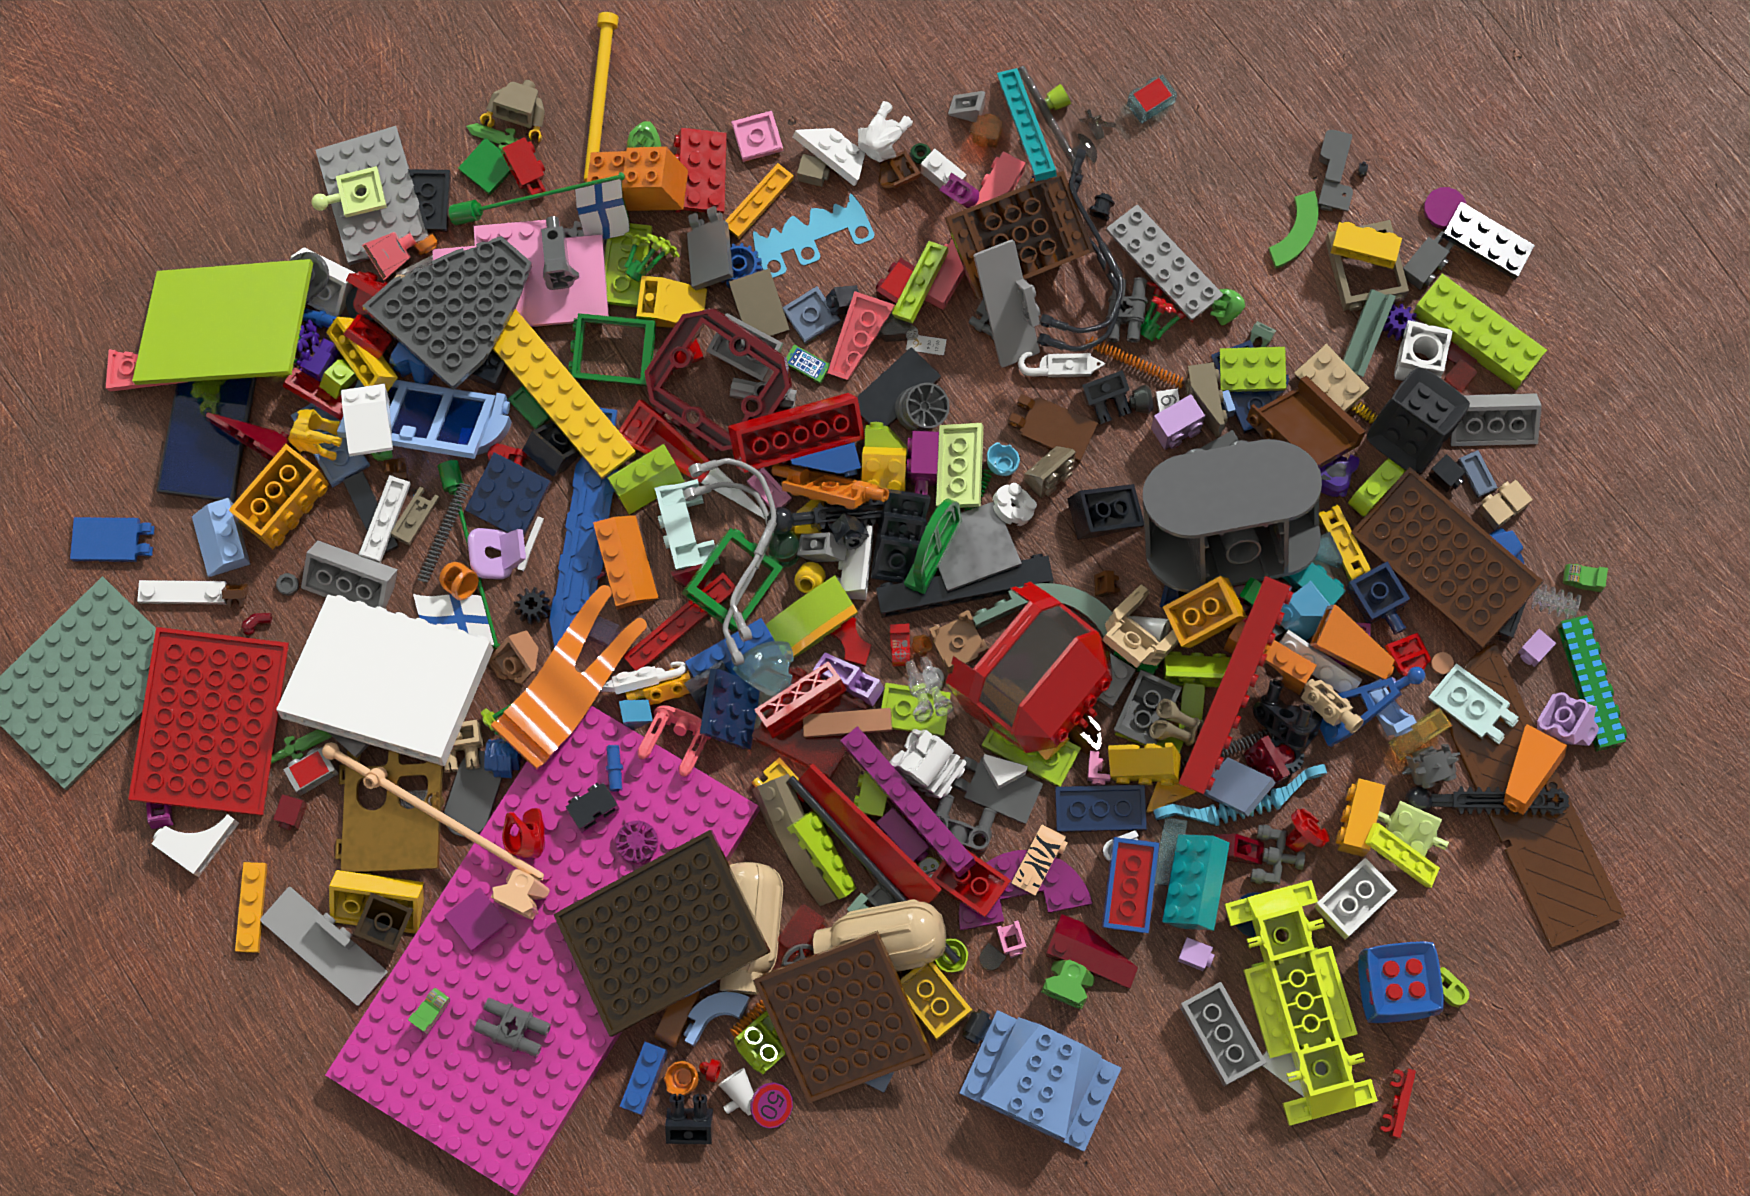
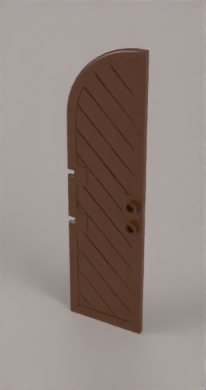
M1493 643L1474 655L1463 669L1510 703L1507 709L1518 716V722L1512 728L1501 717L1493 726L1504 733L1505 738L1500 744H1497L1487 734L1481 739L1448 714L1449 728L1454 744L1460 753V757L1475 789L1477 790L1478 787H1481L1482 792H1485L1487 787H1490L1491 792H1494L1496 787H1499L1501 792L1504 791L1505 787L1508 786L1525 726L1528 724L1536 728L1496 644ZM1555 770L1544 786L1546 792L1550 791L1551 788H1561L1568 795ZM1554 796L1552 800L1545 801L1543 806L1548 802H1552L1557 807L1561 801H1558L1557 797ZM1568 798V809L1566 808L1561 815L1554 814L1551 816L1548 811H1546L1544 816L1541 815L1540 811H1537L1536 815H1532L1531 811H1528L1526 815H1522L1519 812L1517 815H1514L1511 810L1508 815H1505L1503 810H1500L1499 815H1496L1494 810H1491L1488 815L1500 842L1503 843L1509 840L1511 844L1510 847L1504 850L1550 948L1626 917L1570 798Z

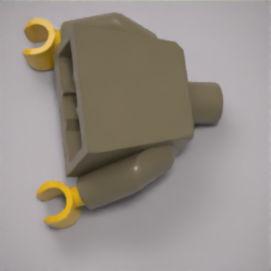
M525 80L523 84L510 82L506 87L495 91L487 105V113L480 116V122L484 125L486 119H490L487 126L492 128L495 124L493 117H497L531 128L533 125L534 128L529 132V138L532 142V136L539 134L538 143L542 141L540 127L543 125L545 110L542 100L538 98V90L535 89V84L530 80Z

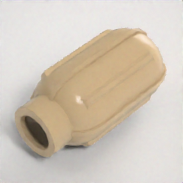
M753 862L730 864L729 866L771 952L720 979L719 990L760 995L753 980L760 975L770 972L775 966L778 952L783 882L778 872L770 866Z
M915 899L850 911L847 915L833 923L832 927L816 930L813 938L815 955L878 930L896 972L923 967L943 955L946 948V930L942 915L932 905Z

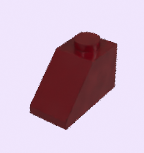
M1215 834V837L1230 843L1227 861L1262 865L1264 842L1239 834Z

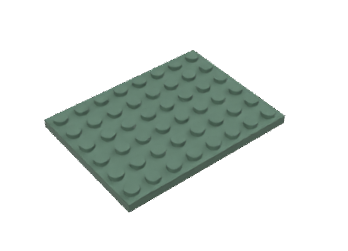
M103 576L0 676V726L65 790H68L142 717L156 627Z

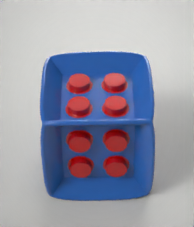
M1418 941L1365 948L1358 954L1361 997L1368 1023L1417 1020L1438 1016L1443 1012L1442 978L1434 942Z

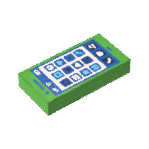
M795 344L787 355L789 368L818 384L822 383L827 375L829 363Z

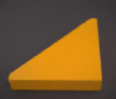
M1157 782L1146 812L1151 813L1157 808L1172 804L1197 793V791L1183 786L1179 782H1174L1173 786L1161 785V782Z

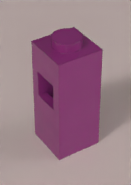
M894 808L876 822V825L914 863L918 862L920 864L928 857L927 851L929 846Z

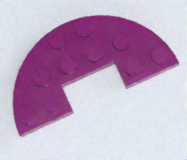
M1028 850L1007 852L986 862L1009 878L1011 882L986 918L960 903V931L1004 922L1000 900L1031 894L1012 884ZM1055 857L1037 892H1044L1048 913L1092 905L1090 894L1081 877L1071 866Z

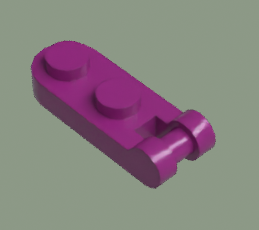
M951 172L948 182L945 186L942 185L940 191L965 208L976 205L979 201L978 189Z

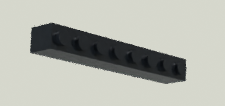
M1036 554L1030 556V559L1022 560L1020 558L1021 566L949 592L946 589L942 576L936 575L932 578L925 594L904 585L906 579L902 580V583L894 585L892 582L883 583L880 587L876 588L881 618L1006 595L1011 590L1010 588L1015 586L1022 587L1024 583L1028 582L1033 584L1053 583L1049 556Z

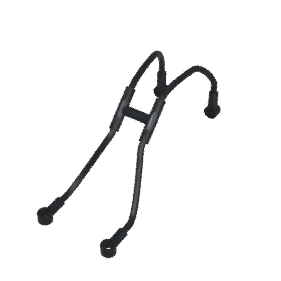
M1080 147L1071 169L1069 188L1079 211L1099 244L1097 247L1089 237L1097 255L1096 258L1113 290L1116 291V301L1110 317L1103 323L1091 327H1073L1069 323L1056 320L1050 315L1042 314L1039 322L1041 326L1046 328L1053 327L1065 332L1089 333L1109 325L1103 336L1081 346H1070L1066 342L1051 338L1047 334H1039L1037 340L1039 345L1072 352L1084 351L1095 347L1111 335L1118 318L1124 289L1123 274L1077 195L1083 179V175L1079 174L1087 153L1086 149Z

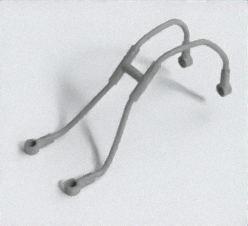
M724 458L703 464L696 463L688 468L691 477H698L704 472L718 468V466L723 464L742 467L753 473L760 480L771 511V520L767 523L769 513L759 493L748 486L738 483L718 482L697 488L690 487L683 491L686 501L694 500L700 495L721 487L746 491L755 497L767 526L754 552V559L733 591L730 608L723 623L725 642L730 651L732 662L736 667L744 664V658L738 650L734 638L730 636L728 631L729 622L733 615L741 640L745 642L752 639L751 630L746 625L742 614L736 606L752 580L755 571L760 566L772 540V534L777 523L774 500L764 476L744 462Z

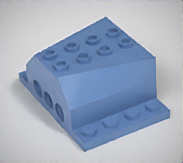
M997 1010L959 1094L1085 1152L1121 1067L1102 1059L1100 1054L1085 1045L1045 1026L1020 1017L1016 1019Z

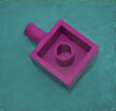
M913 431L912 438H908V457H911V459H907V478H911V485H915V493L928 495V486H937L939 432Z

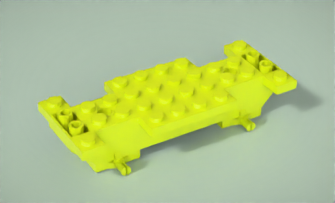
M1312 880L1224 904L1230 926L1248 921L1253 922L1257 937L1247 939V943L1256 941L1255 943L1248 944V947L1260 946L1265 964L1243 971L1269 1059L1291 1053L1296 1071L1286 1073V1076L1296 1075V1077L1287 1080L1289 1083L1299 1080L1304 1095L1303 1098L1282 1103L1289 1126L1378 1101L1371 1079L1354 1083L1352 1065L1365 1062L1364 1058L1355 1060L1356 1058L1363 1057L1362 1052L1349 1056L1342 1043V1038L1357 1035L1358 1033L1332 946L1314 950L1311 939L1312 931L1325 928L1324 924L1315 926L1316 924L1323 923L1322 918L1309 922L1303 912V906L1318 902ZM1277 930L1286 932L1287 939L1285 942L1277 940ZM1318 1062H1322L1326 1066V1072L1323 1075H1319L1315 1071V1066Z

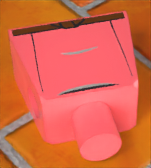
M396 232L364 243L362 246L383 280H385L411 258L407 249L417 243L411 233L399 238Z

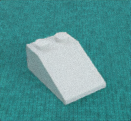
M385 384L341 390L349 456L393 450L390 404Z

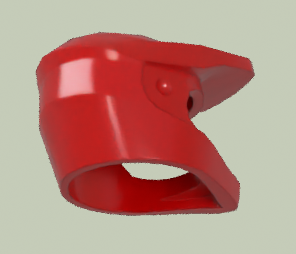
M532 808L526 811L523 815V820H520L514 812L506 814L502 841L508 853L522 858L534 859L541 856L545 847L542 813L539 808ZM514 824L519 828L516 836L510 834L511 827Z

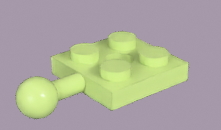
M377 166L336 176L339 193L329 196L316 194L312 198V206L319 211L325 210L328 204L342 202L346 218L387 208ZM359 188L367 189L366 194L363 196H357L356 191Z

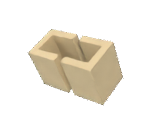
M1517 480L1511 484L1507 481L1498 488V494L1494 496L1490 494L1481 501L1482 506L1478 511L1494 530H1497L1509 521L1511 516L1514 517L1529 506L1533 500Z

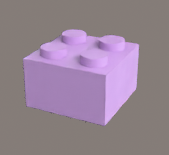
M1189 395L1154 415L1151 429L1164 450L1169 447L1173 449L1179 446L1184 438L1188 436L1192 438L1201 432L1200 429L1202 428L1205 415L1193 396Z

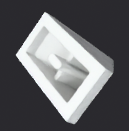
M984 754L982 762L997 789L1024 776L1028 767Z

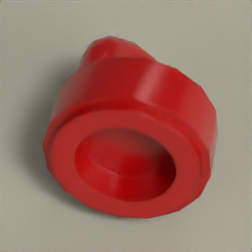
M712 1059L710 1063L702 1062L699 1064V1070L702 1074L706 1075V1081L715 1083L718 1080L722 1063L719 1060Z

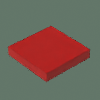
M361 314L356 316L343 334L377 359H380L394 339L390 334Z

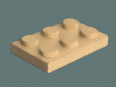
M1327 344L1295 372L1299 379L1307 375L1345 412L1351 409L1370 391V388Z

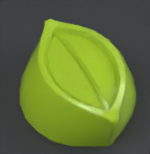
M946 939V943L961 959L956 964H953L943 953V955L935 960L936 964L946 972H963L968 960L967 948L957 939Z

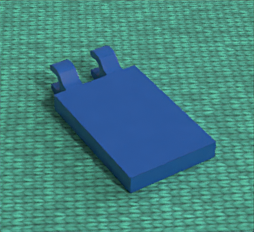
M74 517L70 559L72 561L137 562V556H152L153 547L146 543L138 545L139 535H154L155 526H151L152 523L140 524L139 518Z

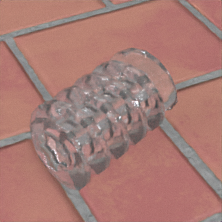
M1543 584L1533 594L1531 609H1534L1538 604L1540 612L1545 607H1548L1549 615L1556 610V617L1559 618L1562 613H1565V620H1568L1571 615L1575 618L1580 606L1581 595H1577L1573 599V594L1568 592L1564 597V590L1560 589L1556 594L1555 587H1551L1547 591V585Z

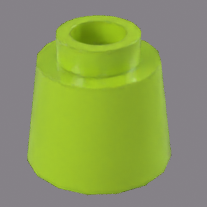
M1061 84L1046 94L1047 97L1044 99L1050 110L1053 108L1058 110L1071 105V101Z

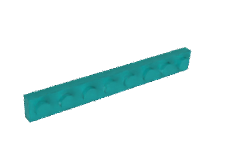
M1015 68L997 73L1000 87L1035 180L1040 181L1057 177L1056 168L1018 69Z

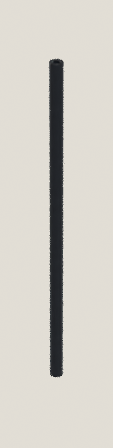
M793 775L788 779L787 782L895 901H908ZM946 943L944 954L953 964H956L961 958Z

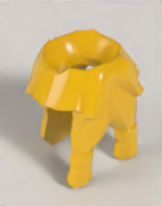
M315 409L299 410L297 412V419L288 437L289 442L300 453L305 451L320 454V456L327 457L332 461L336 460L337 452L324 449L319 444L332 443L340 447L342 438L313 430L320 429L338 436L337 430L340 421H330L322 418Z

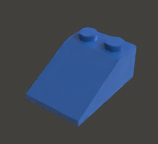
M854 443L791 459L793 466H801L837 475L844 474L845 478L857 475V470L861 469Z

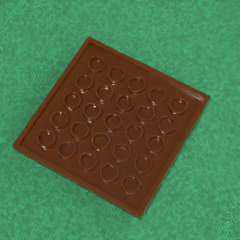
M878 930L770 971L753 980L808 1103L927 1060L933 1056Z

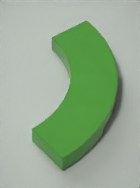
M1315 191L1294 197L1296 206L1295 224L1287 237L1268 249L1275 269L1297 258L1311 241L1318 221V202Z

